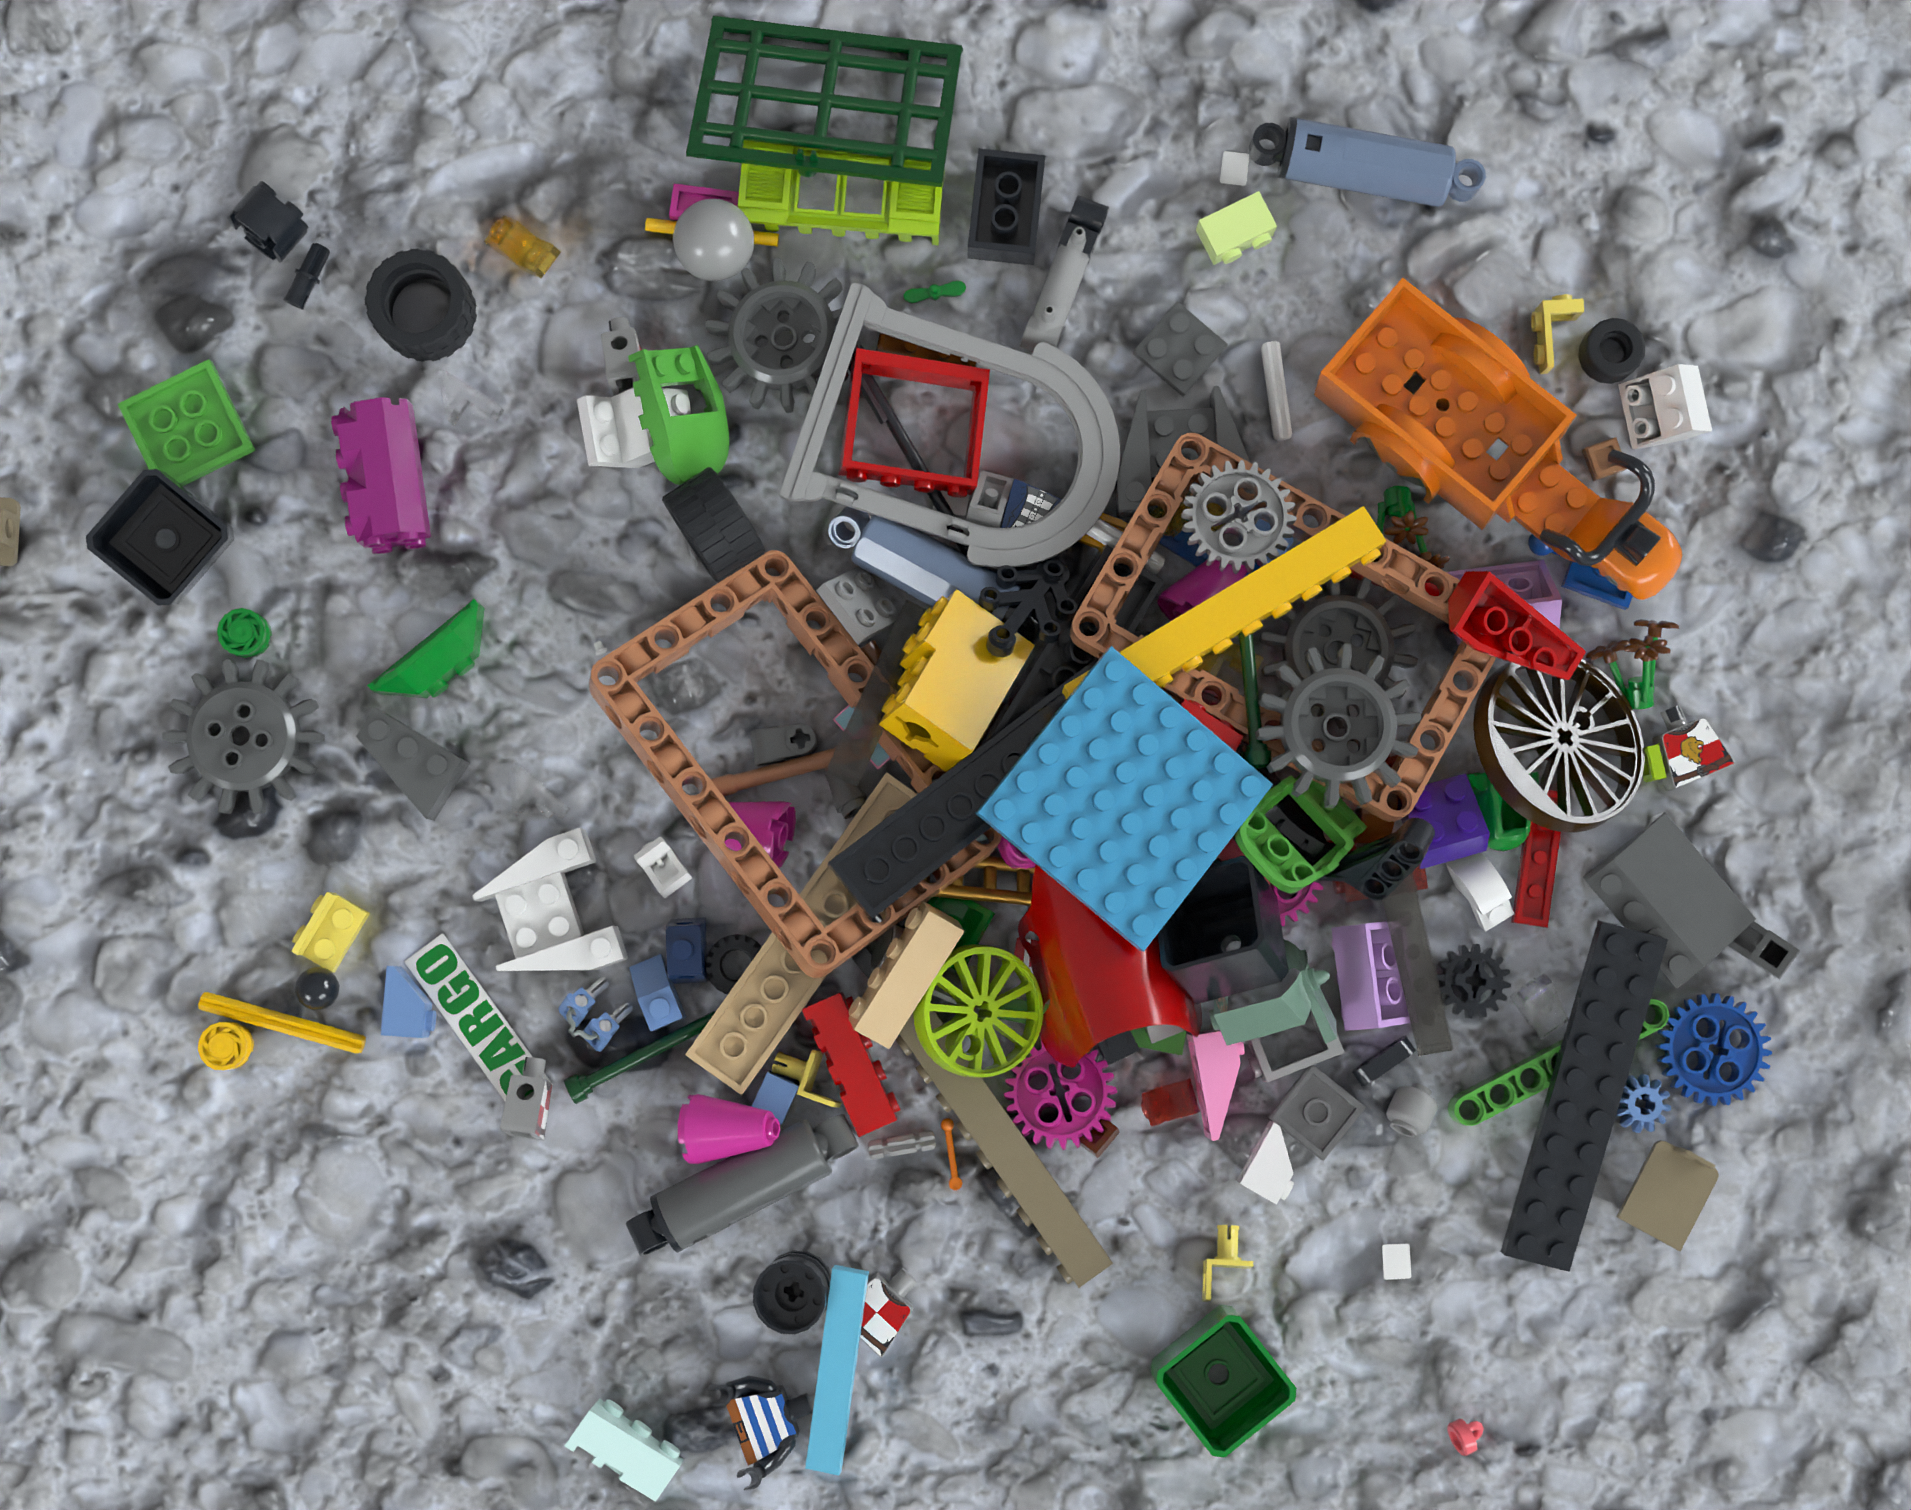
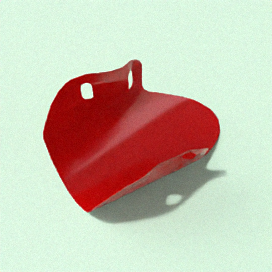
M1035 864L1031 906L1019 921L1018 934L1022 946L1030 957L1033 975L1041 991L1043 1009L1045 1003L1050 999L1049 1007L1043 1014L1039 1034L1046 1051L1056 1061L1073 1068L1098 1043L1117 1034L1155 1025H1174L1192 1033L1197 1038L1202 1026L1201 1003L1196 1004L1188 999L1162 968L1158 934L1145 951H1139ZM1029 931H1032L1039 937L1040 942L1037 946L1032 945L1025 938Z

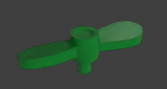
M957 280L941 286L932 284L929 288H912L904 293L903 299L907 303L913 304L929 298L936 301L941 296L958 297L965 293L966 285L964 282Z

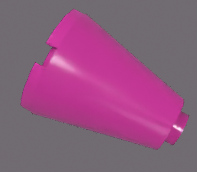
M1206 560L1165 589L1159 596L1157 604L1165 616L1172 621L1244 578L1247 573L1245 565H1241L1239 572L1234 574L1232 565L1227 564L1226 568L1221 572L1219 570L1220 561L1215 560L1208 566L1206 565Z
M785 801L728 802L777 867H782L789 854V851L783 850L787 840L793 841L795 833L796 811L794 807L790 806L792 803ZM735 839L724 841L726 847L733 851L742 849L741 844Z
M702 1094L689 1095L687 1097L690 1099L689 1104H682L680 1109L678 1141L679 1144H685L687 1153H682V1155L689 1164H703L771 1146L774 1140L779 1137V1120L768 1110Z

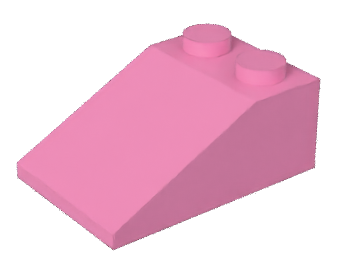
M1212 1029L1201 1031L1197 1038L1192 1033L1186 1034L1204 1134L1205 1137L1214 1141L1220 1138L1241 1064L1239 1055H1244L1245 1051L1243 1042L1226 1045L1221 1031Z

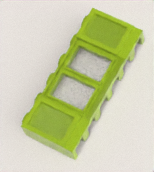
M745 140L743 142V148L789 154H796L798 149H802L806 156H810L811 151L814 150L818 157L889 166L891 164V158ZM905 160L904 167L930 170L931 163ZM742 163L738 208L744 212L750 223L764 224L765 229L771 232L779 231V225L798 227L799 232L802 234H812L813 228L831 229L832 235L837 237H844L846 230L865 232V237L868 239H878L879 233L898 234L899 240L903 242H911L912 235L932 237V245H939L944 177L942 187L819 172L813 177L807 178L801 176L798 170Z

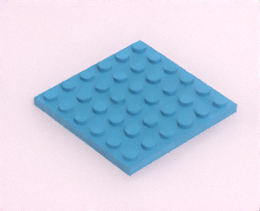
M1111 646L1107 648L978 809L976 814L1139 951H1145L1273 784Z

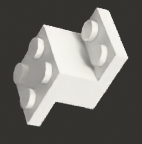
M634 388L613 397L585 395L577 399L589 466L640 468L655 462L650 451L653 440L648 429L642 430L638 417L643 414L640 397H635ZM662 388L670 416L692 414L687 390Z

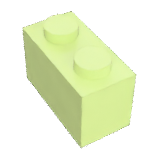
M1258 191L1200 219L1196 232L1213 265L1221 261L1224 264H1228L1240 258L1242 251L1252 246L1254 250H1257L1272 241L1271 237H1273L1277 225Z

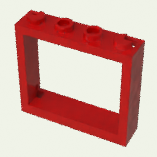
M856 348L851 364L838 475L846 476L847 480L858 483L866 482L867 479L880 481V485L890 488L900 487V484L914 486L913 489L915 491L931 493L934 490L947 491L948 496L955 498H964L967 495H972L978 484L990 369ZM862 373L973 391L963 477L852 461Z

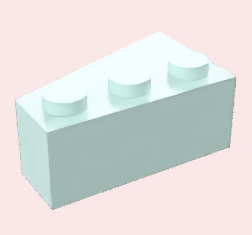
M599 1398L569 1438L565 1447L573 1452L577 1446L594 1456L591 1460L594 1465L602 1468L605 1464L620 1475L619 1480L656 1502L684 1460L679 1456L680 1450L666 1440H663L662 1443L651 1436L652 1430L641 1421L635 1420L632 1422L623 1416L624 1410L615 1402L609 1399L604 1402Z

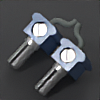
M604 977L598 979L587 990L581 987L574 994H567L558 1008L559 1013L570 1023L568 1032L573 1037L577 1035L582 1036L598 1052L604 1049L620 1027L618 1023L633 1011V1007L630 1005L622 1012L630 1004L629 1002H624L611 1014L608 1015L605 1011L599 1018H592L583 1031H574L575 1027L579 1026L596 1001L594 999L609 987L608 980L601 985L606 980Z

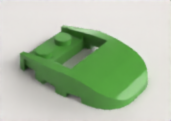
M694 345L690 348L651 351L643 349L629 355V362H635L640 379L633 382L635 397L641 398L643 414L638 417L642 430H649L653 440L650 451L660 472L676 485L683 484L707 467L713 468L718 474L725 465L729 453L728 422L722 392L699 346ZM694 384L696 391L702 392L707 405L703 409L704 413L670 416L662 387Z
M1301 774L1297 778L1291 775L1282 780L1277 786L1269 789L1235 833V840L1249 861L1275 887L1290 894L1300 891L1324 875L1332 872L1339 865L1344 855L1355 844L1353 839L1367 828L1341 798H1339L1334 808H1325L1323 799L1325 787L1314 780L1311 781L1307 791L1299 797L1293 796L1291 794L1293 784L1299 779ZM1288 794L1336 844L1313 867L1265 817V814Z

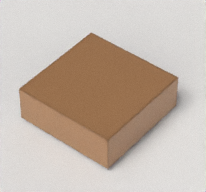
M1616 437L1585 447L1582 450L1593 481L1627 470L1608 462V454L1612 450L1621 451Z

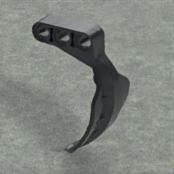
M1242 744L1236 750V753L1242 758L1243 753L1246 752V745ZM1267 768L1256 769L1273 784L1270 789L1281 782L1275 772L1269 773ZM1289 794L1265 814V817L1312 867L1336 846L1335 843L1327 842L1323 830ZM1410 818L1396 832L1348 852L1332 872L1318 880L1345 882L1371 900H1384L1422 863L1435 836V830L1426 820Z

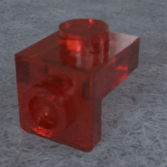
M1190 1078L1158 1086L1142 1093V1112L1149 1119L1151 1127L1200 1112Z

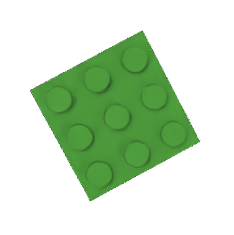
M209 359L118 403L120 411L148 468L166 472L181 486H185L256 451L213 362Z

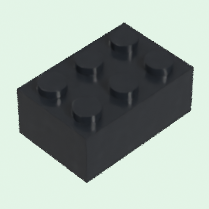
M978 148L967 259L1034 266L1046 155Z

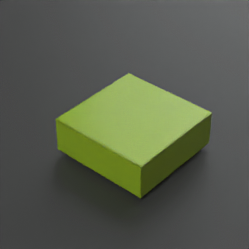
M1659 744L1644 747L1643 780L1645 783L1667 778Z

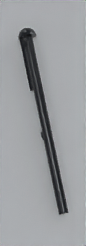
M851 359V362H850V365H849V368H848L849 371H850V373H851L852 359ZM862 373L860 390L880 424L886 423L913 470L929 472L873 375ZM940 490L927 493L938 512L956 517ZM952 526L947 527L948 530L951 529L963 533L961 529ZM956 542L962 554L967 556L969 546Z

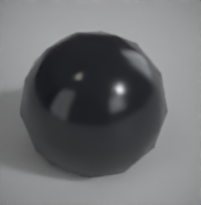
M313 967L307 969L299 976L296 981L295 994L298 1001L304 1007L314 1011L323 1010L331 1006L338 998L340 985L336 976L330 970L323 967Z

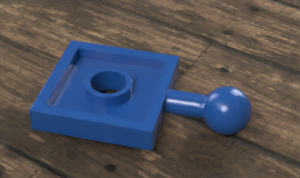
M1530 535L1528 546L1534 554L1539 556H1545L1550 553L1558 555L1536 536ZM1572 561L1569 563L1561 585L1563 588L1623 610L1629 608L1633 597L1628 591L1619 590L1606 577L1600 575L1599 569L1579 565Z

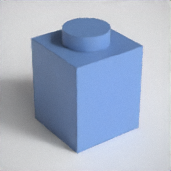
M768 1071L752 1107L771 1111L774 1117L779 1120V1124L782 1125L797 1095L800 1084Z

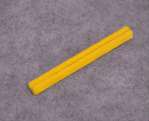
M210 992L202 993L198 1003V1008L202 1011L352 1053H362L365 1047L366 1037L364 1035Z

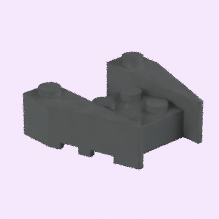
M1214 386L1211 391L1210 408L1147 411L1146 390L1140 391L1115 484L1116 518L1133 517L1174 444L1180 436L1186 433L1200 434L1250 462L1219 386ZM1191 448L1181 450L1182 455L1188 460L1198 458L1197 452ZM1243 488L1245 492L1253 494L1248 488ZM1217 504V513L1223 512V508ZM1153 506L1148 507V513L1150 515L1153 510Z

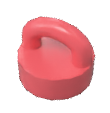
M1459 1418L1448 1424L1447 1430L1450 1440L1461 1455L1467 1456L1477 1451L1476 1441L1481 1437L1484 1429L1481 1422L1473 1421L1466 1424L1463 1419Z

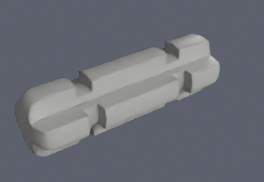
M931 1130L919 1132V1135L915 1136L914 1133L888 1137L886 1141L876 1139L868 1142L869 1156L873 1160L884 1158L887 1154L891 1157L915 1153L917 1149L926 1151L936 1147L935 1136Z

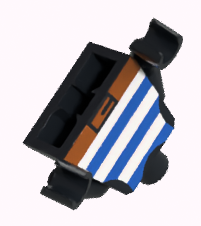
M749 1375L727 1382L726 1385L711 1384L708 1388V1391L720 1390L721 1396L719 1400L710 1404L714 1406H727L747 1465L753 1464V1467L739 1470L737 1473V1478H741L747 1473L751 1476V1483L744 1490L757 1488L762 1478H765L783 1464L796 1445L795 1438L798 1437L800 1432L796 1420L813 1414V1407L807 1393L789 1400L783 1385L776 1386L772 1380Z

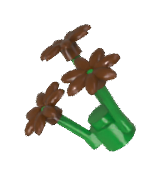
M1402 485L1387 488L1383 493L1384 501L1377 504L1378 518L1376 525L1381 533H1383L1385 517L1389 515L1394 526L1386 528L1384 533L1391 536L1395 535L1393 543L1399 544L1405 537L1410 544L1417 542L1420 551L1418 557L1443 569L1445 563L1450 560V557L1441 558L1440 554L1432 557L1431 552L1427 551L1423 535H1427L1429 530L1422 526L1427 523L1428 517L1417 518L1415 503L1411 500L1410 489ZM1379 558L1375 559L1372 562H1378Z
M1636 620L1634 626L1648 627V634L1643 641L1638 638H1631L1629 641H1611L1607 647L1597 646L1595 650L1586 654V658H1591V661L1603 656L1605 664L1610 666L1616 685L1625 695L1632 709H1646L1654 706V674L1656 660L1659 659L1658 653H1671L1670 648L1666 647L1667 640H1658V638H1661L1662 628L1679 629V625L1674 622L1660 621L1657 623L1654 620ZM1621 650L1635 652L1634 658L1643 661L1642 676L1629 678L1627 685H1624L1616 663L1618 660L1616 652Z

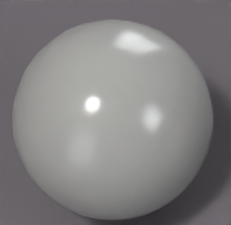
M705 199L692 204L680 215L674 228L673 245L679 262L689 273L707 281H722L737 275L748 264L754 249V233L747 216L737 206L721 199Z

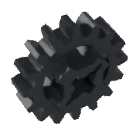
M1473 944L1470 952L1466 945H1459L1458 955L1453 951H1448L1446 954L1450 961L1448 963L1439 961L1437 965L1443 969V973L1434 975V979L1442 981V986L1436 988L1435 992L1445 993L1446 995L1441 1004L1443 1006L1453 1004L1452 1013L1458 1015L1464 1009L1465 1018L1470 1019L1473 1018L1475 1011L1480 1018L1487 1017L1486 1008L1497 1012L1499 1008L1496 1001H1507L1508 999L1502 993L1503 988L1511 987V983L1503 980V976L1508 975L1510 970L1500 969L1499 967L1504 960L1503 957L1492 959V948H1486L1480 953V944ZM1467 959L1464 968L1458 973H1453L1456 965ZM1484 962L1489 966L1494 977H1490L1483 969ZM1473 976L1479 979V984L1475 986L1466 984V977ZM1451 985H1455L1461 992V1000L1454 994ZM1488 989L1492 990L1490 996L1486 1000H1484L1481 1003H1478L1480 1002L1481 995L1484 992H1486Z

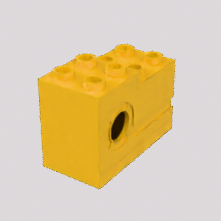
M957 589L947 598L942 595L932 609L928 608L918 622L921 628L917 634L913 633L902 648V651L906 654L901 660L900 665L906 670L897 682L901 688L896 695L891 694L884 703L881 711L885 715L879 725L912 749L917 748L925 754V758L947 772L974 751L1035 645L1016 632L1014 650L1009 656L996 657L992 655L986 647L989 632L996 626L1004 625L1005 623Z

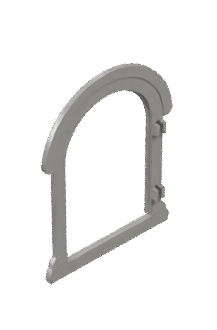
M851 283L779 496L792 502H812L824 498L969 546L967 560L973 566L1000 568L1004 565L1014 568L1029 566L1048 560L1069 549L1094 526L1102 515L1115 488L1119 472L1120 440L1118 427L1105 394L1090 373L1068 354L1049 343L1041 342L1037 344L1033 354L1029 355L887 308L885 302L879 296L873 294L868 287L858 283ZM865 323V328L949 356L950 354L960 356L964 362H968V359L978 362L979 366L1025 380L1050 394L1069 417L1078 445V462L1075 477L1061 502L1045 516L1026 525L1011 528H992L971 523L817 471L813 472L863 324ZM839 489L858 496V499L854 500V497L839 492L836 494L835 491ZM952 526L967 531L969 536L966 537V534L951 529L948 531L947 527Z

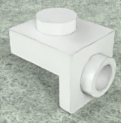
M662 837L648 842L634 855L636 862L644 869L658 892L664 898L692 879L674 850Z

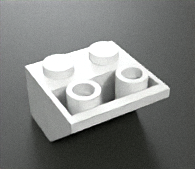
M1677 364L1618 384L1632 449L1682 441L1712 431L1698 366Z

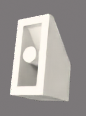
M1269 1121L1236 1181L1277 1205L1279 1199L1285 1200L1293 1188L1294 1182L1290 1180L1293 1176V1170L1281 1127Z

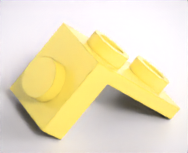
M1557 295L1552 297V300H1543L1535 311L1532 312L1531 327L1533 332H1537L1538 343L1534 346L1533 357L1535 365H1539L1540 374H1548L1554 367L1551 322L1576 321L1584 313L1583 298L1572 299V295Z

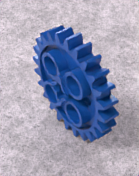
M1711 993L1709 1001L1705 994H1698L1697 1004L1692 999H1684L1686 1010L1674 1006L1672 1009L1676 1018L1669 1017L1667 1025L1670 1026L1669 1030H1658V1034L1666 1038L1665 1043L1655 1045L1656 1048L1665 1050V1055L1657 1058V1062L1668 1064L1669 1067L1662 1072V1075L1674 1076L1670 1086L1678 1088L1683 1085L1681 1096L1688 1098L1694 1092L1693 1099L1695 1103L1701 1104L1706 1097L1707 1104L1710 1106H1716L1718 1097L1723 1105H1730L1731 1095L1736 1100H1744L1742 1089L1754 1093L1755 1088L1751 1081L1763 1082L1765 1079L1758 1073L1759 1069H1770V1065L1763 1062L1762 1057L1772 1055V1051L1763 1049L1762 1045L1770 1041L1771 1037L1760 1036L1759 1033L1765 1028L1766 1024L1753 1022L1758 1013L1756 1011L1744 1013L1747 1005L1746 1002H1738L1733 1007V996H1725L1721 1002L1719 993ZM1701 1018L1705 1019L1708 1023V1031L1703 1037L1696 1031V1024ZM1723 1020L1724 1026L1720 1029L1719 1022ZM1734 1029L1738 1030L1741 1035V1042L1735 1048L1729 1041V1035ZM1710 1044H1714V1047L1719 1049L1717 1055L1708 1050ZM1691 1051H1694L1698 1056V1064L1691 1070L1686 1064V1057ZM1724 1062H1727L1731 1067V1075L1727 1080H1723L1719 1074V1068ZM1708 1069V1078L1704 1079L1703 1074Z

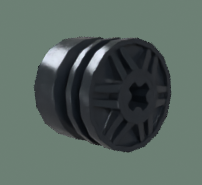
M792 1250L779 1255L759 1275L753 1288V1305L757 1316L768 1328L780 1334L795 1335L809 1330L827 1310L831 1281L829 1267L820 1257L808 1251ZM794 1282H798L799 1289L802 1290L799 1296L794 1295V1289L791 1287Z

